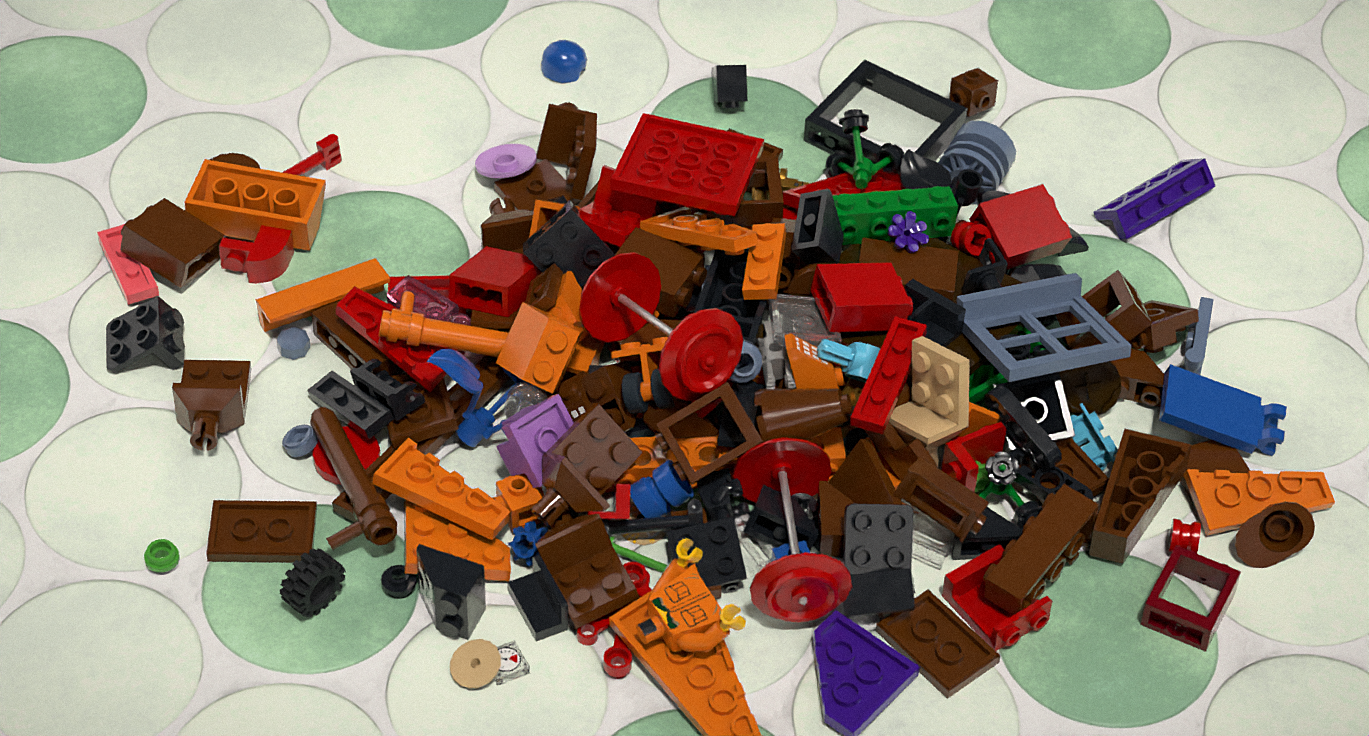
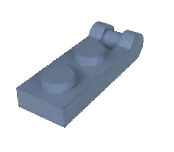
M1206 297L1200 298L1198 307L1199 322L1188 325L1189 328H1194V332L1188 331L1185 344V365L1182 367V369L1201 375L1214 301V299Z

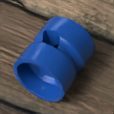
M667 460L652 471V478L649 476L646 478L642 477L630 485L631 498L645 518L664 517L671 511L670 505L679 507L694 496L688 479L683 482L681 481L672 465L674 463L672 460Z

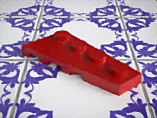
M354 286L337 304L335 314L431 392L447 373L440 367L427 362V360L435 352L447 348L419 344L417 347L406 345V341L397 340L394 343L386 341L387 338L379 337L383 310L392 311V308H397ZM458 351L462 355L465 354L464 351Z

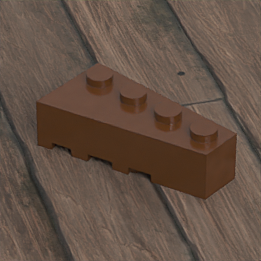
M1124 429L1093 529L1090 556L1122 564L1125 562L1187 470L1191 444Z
M1063 484L1056 494L1050 493L1045 499L1042 511L1038 516H1031L1023 528V534L1017 541L1011 540L1006 546L998 564H991L983 577L985 582L984 597L1012 615L1035 603L1044 593L1046 581L1054 583L1060 577L1065 562L1072 565L1079 557L1080 553L1078 551L1081 546L1088 548L1091 545L1099 504L1066 484Z

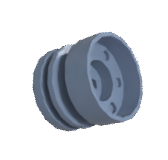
M970 121L960 127L938 163L949 171L951 182L954 177H958L962 170L972 169L982 176L983 184L981 188L984 189V193L993 190L997 191L1003 182V178L1015 162L1016 149L1008 134L998 126L986 121Z

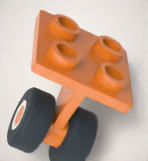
M668 337L652 339L653 345H641L640 342L621 344V350L611 352V357L615 360L641 361L642 373L625 374L622 379L624 404L631 414L646 412L649 401L653 400L660 409L673 408L675 406L672 395L662 384L658 369L659 358H661V352Z

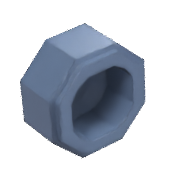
M291 327L281 331L277 337V348L282 357L294 360L307 354L310 349V339L305 330Z

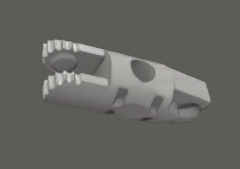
M764 321L763 338L757 339V344L762 355L766 389H774L775 380L784 378L786 389H795L796 384L786 350L785 337L780 336L777 321Z

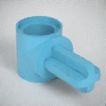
M823 339L820 345H818L817 351L819 358L841 365V369L845 372L844 375L846 377L866 383L880 348L861 342H853L849 346H845L828 339Z

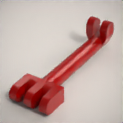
M330 134L316 142L318 152L282 173L301 176L320 164L326 170L336 166L342 161L338 136Z

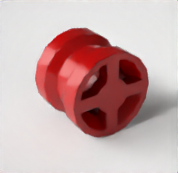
M964 221L954 227L951 242L953 247L964 253L980 256L985 239H992L990 230L985 225Z
M1173 518L1168 552L1172 553L1177 545L1197 553L1201 523L1192 522L1191 524H1184L1180 519Z

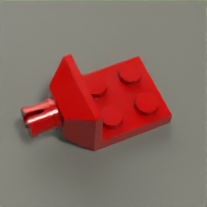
M604 165L602 166L594 202L578 209L579 215L603 241L621 247L636 227L640 229V221L655 216L658 201L635 194L627 195L621 191L610 189L611 177L615 168Z

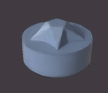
M298 425L285 434L282 444L290 456L301 457L314 449L318 443V438L311 426Z

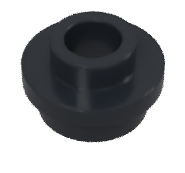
M404 565L391 566L381 576L383 589L393 598L407 597L416 586V574H405Z

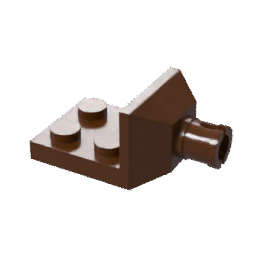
M564 102L560 105L549 103L536 152L537 159H547L549 162L567 165L569 170L566 185L571 186L570 198L583 200L596 151L597 113L579 110L575 104L570 102Z
M503 197L506 207L503 208L500 199H495L489 206L491 216L481 224V250L487 246L524 254L522 244L530 236L534 211L523 209L515 211L513 200L508 197Z
M184 360L181 383H173L172 391L177 423L192 432L190 444L194 448L203 451L204 439L208 438L206 448L207 451L212 450L217 446L218 433H225L245 424L252 371L251 361Z
M593 403L542 456V484L547 489V492L530 510L534 515L539 514L538 519L549 528L567 510L575 512L606 511L610 504L601 495L643 452L599 404Z
M570 510L564 511L561 514L562 520L559 521L557 519L549 528L550 530L535 543L540 556L568 603V614L576 629L640 598L612 546L599 514L574 518Z

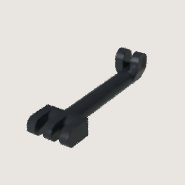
M693 499L688 503V515L616 521L602 519V522L609 537H612L614 534L676 530L703 524V507L699 500Z

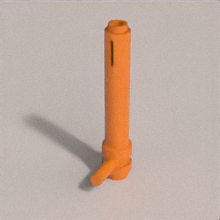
M409 291L402 294L400 310L393 308L392 311L383 310L379 337L387 338L386 341L396 343L397 340L406 341V345L418 347L419 344L498 357L509 334L503 331L425 318L424 314L413 312L415 295Z

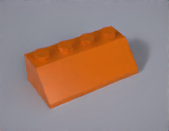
M204 159L184 202L185 211L225 236L255 241L261 225L292 230L294 248L310 251L319 230L326 180Z

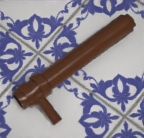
M326 407L317 408L312 412L310 424L354 507L353 514L357 522L326 538L331 549L335 550L362 534L375 545L388 544L397 535L396 519L392 512H390L384 497L378 495L334 411Z

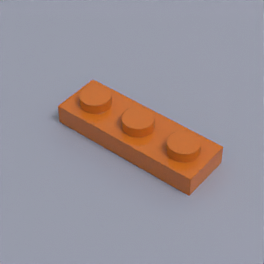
M785 223L755 224L752 226V231L757 232V245L750 247L748 250L742 288L744 300L777 299L787 234Z

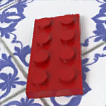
M880 169L871 177L867 187L864 189L857 188L853 176L849 173H844L783 191L782 194L783 204L794 207L795 211L798 212L800 195L802 193L829 189L832 195L870 193L873 191H895L904 188L899 174L887 173Z

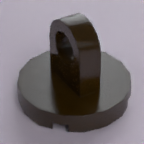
M1112 361L1059 372L1069 413L1077 416L1082 414L1083 411L1079 404L1083 403L1089 414L1095 411L1099 416L1111 409L1120 396L1121 378L1116 365Z

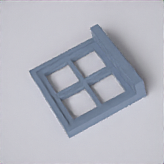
M1077 273L957 296V304L966 309L962 332L1008 382L1127 358L1131 355V344L1081 297L1082 278ZM1070 311L1081 323L1047 330L1036 318ZM1020 321L1031 334L996 340L986 328ZM1090 331L1102 344L1068 351L1056 338ZM1041 342L1051 354L1016 361L1006 348Z

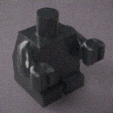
M729 468L715 471L697 482L705 512L711 521L733 516L734 519L738 517L741 520L748 519L750 514L748 504L742 502L735 505L733 497H739L744 493L740 480L737 478L732 479Z

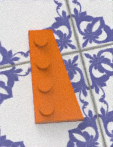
M687 207L640 221V229L668 240L677 241L678 244L683 246L699 245L702 250L706 251L719 249L724 250L726 255H740L744 253V249L757 245V232L735 224L724 225V220L718 218L707 220L706 214L701 212L691 215V209Z
M410 438L374 473L372 484L490 540H493L509 522L510 510L481 489H471L464 484L463 476L456 471L451 473L446 471L439 465L440 460L431 453L424 455L417 450V443Z
M1187 469L1184 473L1206 536L1239 529L1249 518L1260 513L1268 505L1275 503L1295 502L1306 507L1309 512L1331 508L1335 503L1324 472L1281 471L1279 474H1263V471L1249 470L1248 473H1230L1229 470H1215L1214 473L1199 472L1198 469Z

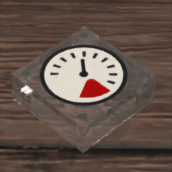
M515 640L497 647L501 655V667L493 678L497 686L530 674V665Z

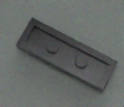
M333 370L307 390L314 402L322 407L333 410L337 418L368 439L394 420L389 408Z

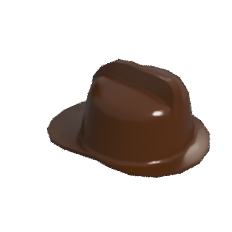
M1285 501L1268 505L1260 513L1249 518L1241 525L1235 539L1237 555L1245 564L1254 568H1266L1275 565L1309 544L1315 530L1313 516L1306 507L1295 502Z

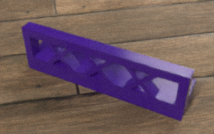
M1205 158L1181 160L1093 213L1096 220H1112L1119 239H1128L1214 188L1216 185Z

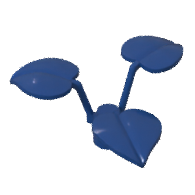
M441 349L427 360V362L444 370L465 390L474 393L467 410L462 414L465 419L458 426L459 429L456 430L458 437L470 447H476L483 438L489 439L492 434L500 430L503 431L502 422L504 420L493 427L495 422L493 414L520 387L532 399L540 400L543 397V389L518 378L503 368L504 372L516 383L489 410L483 407L477 410L474 408L484 386L478 380L480 378L478 369L464 355L452 349Z

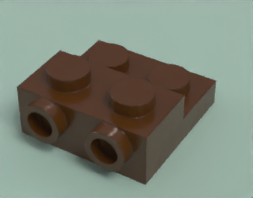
M1154 300L1143 303L1153 324L1128 342L1131 344V348L1136 350L1144 348V351L1147 353L1161 352L1164 350V346L1177 342L1176 332L1184 331L1187 325L1199 322L1198 309Z

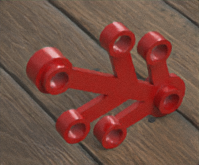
M638 562L623 564L630 579L635 580L632 582L640 598L652 591L649 587L650 575L642 564ZM631 603L577 628V640L579 643L586 646L595 644L598 640V633L610 627L609 617ZM589 631L593 634L584 635L583 632ZM616 633L614 646L608 648L604 653L603 666L606 673L611 677L622 678L632 669V654L628 646Z

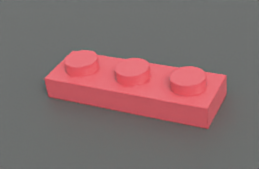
M123 224L99 231L97 234L103 252L129 305L159 296V291L150 269L120 250L122 242L121 230L125 225Z

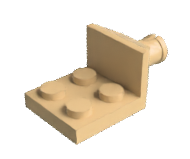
M921 336L912 340V401L894 408L889 422L905 443L918 438L936 462L937 467L938 446L949 442L969 426V359Z

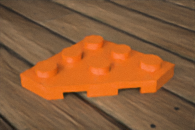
M405 499V574H418L416 549L421 544L484 565L485 580L509 581L511 574L509 546L496 537L490 540Z

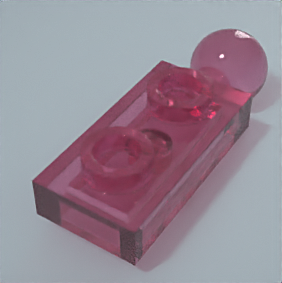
M407 275L387 293V302L399 310L402 294L409 291L415 295L413 312L424 314L425 318L471 326V318L466 314L458 313V304L410 275Z

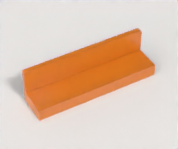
M374 258L256 299L260 326L267 332L312 316V312L318 308L343 299L354 286L371 295L384 291V284L390 282V276L377 259Z

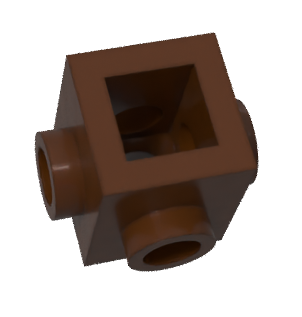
M979 68L966 71L951 78L949 100L966 107V116H974L995 107L998 80Z

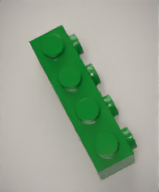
M950 186L832 195L844 235L842 245L862 244V238L894 241L895 237H890L887 233L889 226L892 225L891 220L896 214L901 215L904 219L908 211L916 214L915 223L919 221L926 223L927 229L922 233L928 235L929 238L951 236L956 223L958 204Z

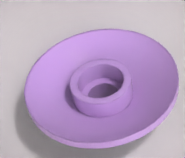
M504 144L492 147L481 153L475 161V167L477 172L483 176L500 179L522 174L532 168L537 161L535 150L527 145Z

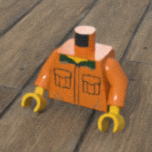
M682 539L678 543L676 551L679 559L674 558L650 592L648 598L649 619L636 625L637 633L644 644L662 637L672 652L682 650L708 652L730 634L729 629L742 630L746 625V619L737 616L734 618L741 611L739 607L734 604H728L721 609L695 568L691 567L688 569L687 564L689 562L696 563L702 558V550L697 547L692 550L690 555L687 554L688 549L693 545V541L690 539Z

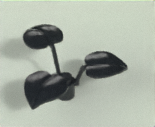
M910 149L906 151L901 162L900 180L904 189L950 186L958 204L957 216L962 206L974 203L976 198L978 206L980 203L1009 195V193L994 190L984 193V189L981 188L983 178L977 171L972 169L962 170L958 177H954L951 182V175L944 166L931 159L919 156ZM936 237L937 239L953 246L951 242H946L948 237H942L941 239L939 237Z

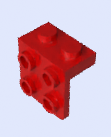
M1002 422L986 425L978 431L962 437H955L950 442H947L941 471L975 493L979 466L975 461L986 464L989 457H994L997 452L1003 451L1006 434L1005 425Z

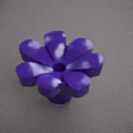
M908 211L904 219L899 214L894 215L891 220L892 225L889 226L887 232L888 236L895 237L894 246L901 249L905 246L909 253L918 251V245H924L929 241V236L922 233L927 229L926 223L924 221L915 223L916 214L912 211Z

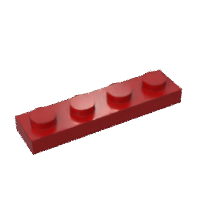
M894 317L852 412L851 426L884 434L912 369V340L926 336V324Z

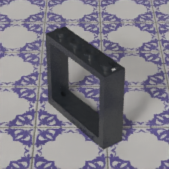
M864 59L805 119L804 142L831 155L836 150H845L848 155H852L854 160H856L853 135L845 134L843 127L831 122V120L866 87L940 123V126L914 152L919 156L936 161L949 147L950 142L960 127L965 124L967 108ZM860 136L863 156L870 159L873 164H876V155L882 146ZM899 169L897 172H892V173H896V174H899V175H900V169Z

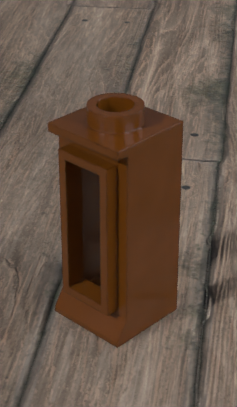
M919 457L907 470L893 494L894 497L904 499L959 536V541L961 542L965 540L970 532L977 535L987 520L983 513L989 505L988 501L922 457Z

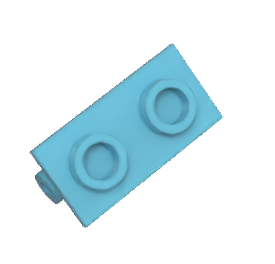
M1083 403L1079 405L1083 413L1079 416H1070L1075 432V437H1072V439L1078 446L1089 441L1088 444L1080 448L1103 471L1107 463L1112 461L1114 464V455L1117 454L1118 449L1109 435L1103 438L1100 433L1104 427L1096 412L1094 411L1089 414Z

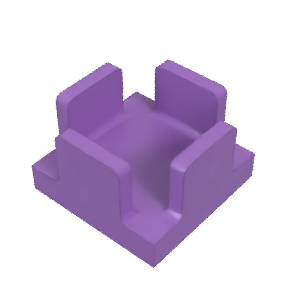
M559 394L553 395L539 404L525 407L502 422V429L508 441L499 444L497 450L509 473L512 476L525 473L533 488L543 485L542 456L574 424Z

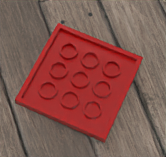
M643 113L611 177L610 189L621 191L627 195L635 194L652 198L655 201L681 204L687 208L713 211L719 215L735 216L763 151L764 139Z

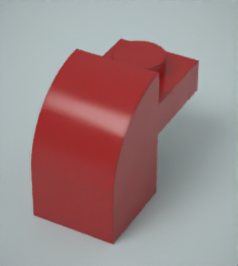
M261 225L254 243L223 237L219 245L222 269L247 273L248 283L255 284L266 283L280 277L287 270L294 254L292 230Z

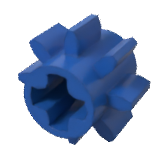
M535 521L525 523V528L521 526L514 528L513 532L516 536L512 542L508 543V546H511L515 553L514 560L526 558L527 566L533 565V557L539 555L535 543L549 528L536 529Z

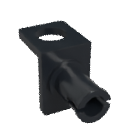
M991 238L985 239L979 256L983 266L971 269L966 274L961 289L964 295L980 290L986 291L1003 287L1001 282L1008 263ZM989 252L994 256L995 263L993 264L990 262Z

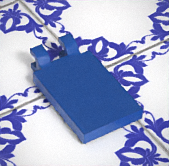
M1170 364L1164 374L1159 421L1250 454L1257 448L1263 453L1273 456L1276 443L1281 445L1284 441L1285 431L1278 429L1277 425L1278 419L1284 420L1286 417L1287 406L1277 403L1261 405L1262 397Z

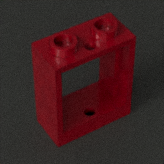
M1176 545L1145 603L1140 625L1206 652L1236 593L1241 571ZM1175 573L1221 591L1209 617L1162 599Z

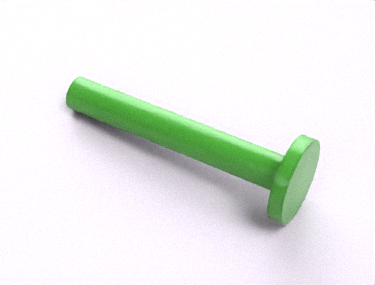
M614 536L610 538L617 554L660 572L666 570V564L615 544L616 537Z

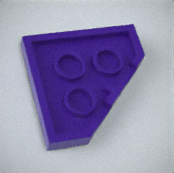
M837 610L814 630L813 644L824 722L844 736H859L919 675L920 666Z

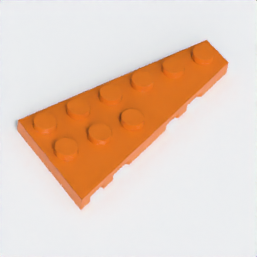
M693 564V565H691L690 567H688V569L691 568V567H694L695 570H696L697 573H698V570H697L695 564ZM650 592L609 617V625L703 736H761L755 717L751 714L746 701L741 682L739 683L734 670V663L724 639L708 652L684 650L672 652L662 637L644 644L637 633L636 625L649 619L648 598Z

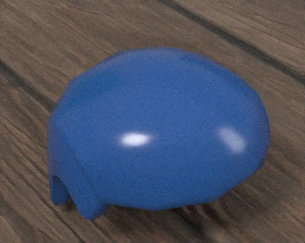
M565 39L550 43L542 55L541 71L543 75L552 81L561 83L577 81L581 71L586 70L587 56L585 49L575 41Z

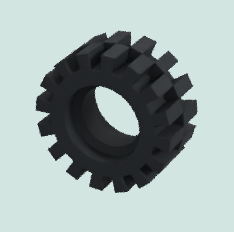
M317 548V550L311 549L309 554L303 553L300 561L295 560L292 563L294 568L292 570L288 569L285 573L288 578L281 582V586H283L280 589L281 599L304 617L305 615L312 617L313 614H319L321 607L326 609L329 606L328 601L330 599L334 601L337 597L335 592L341 590L343 585L340 582L345 581L343 573L346 571L343 565L322 549Z

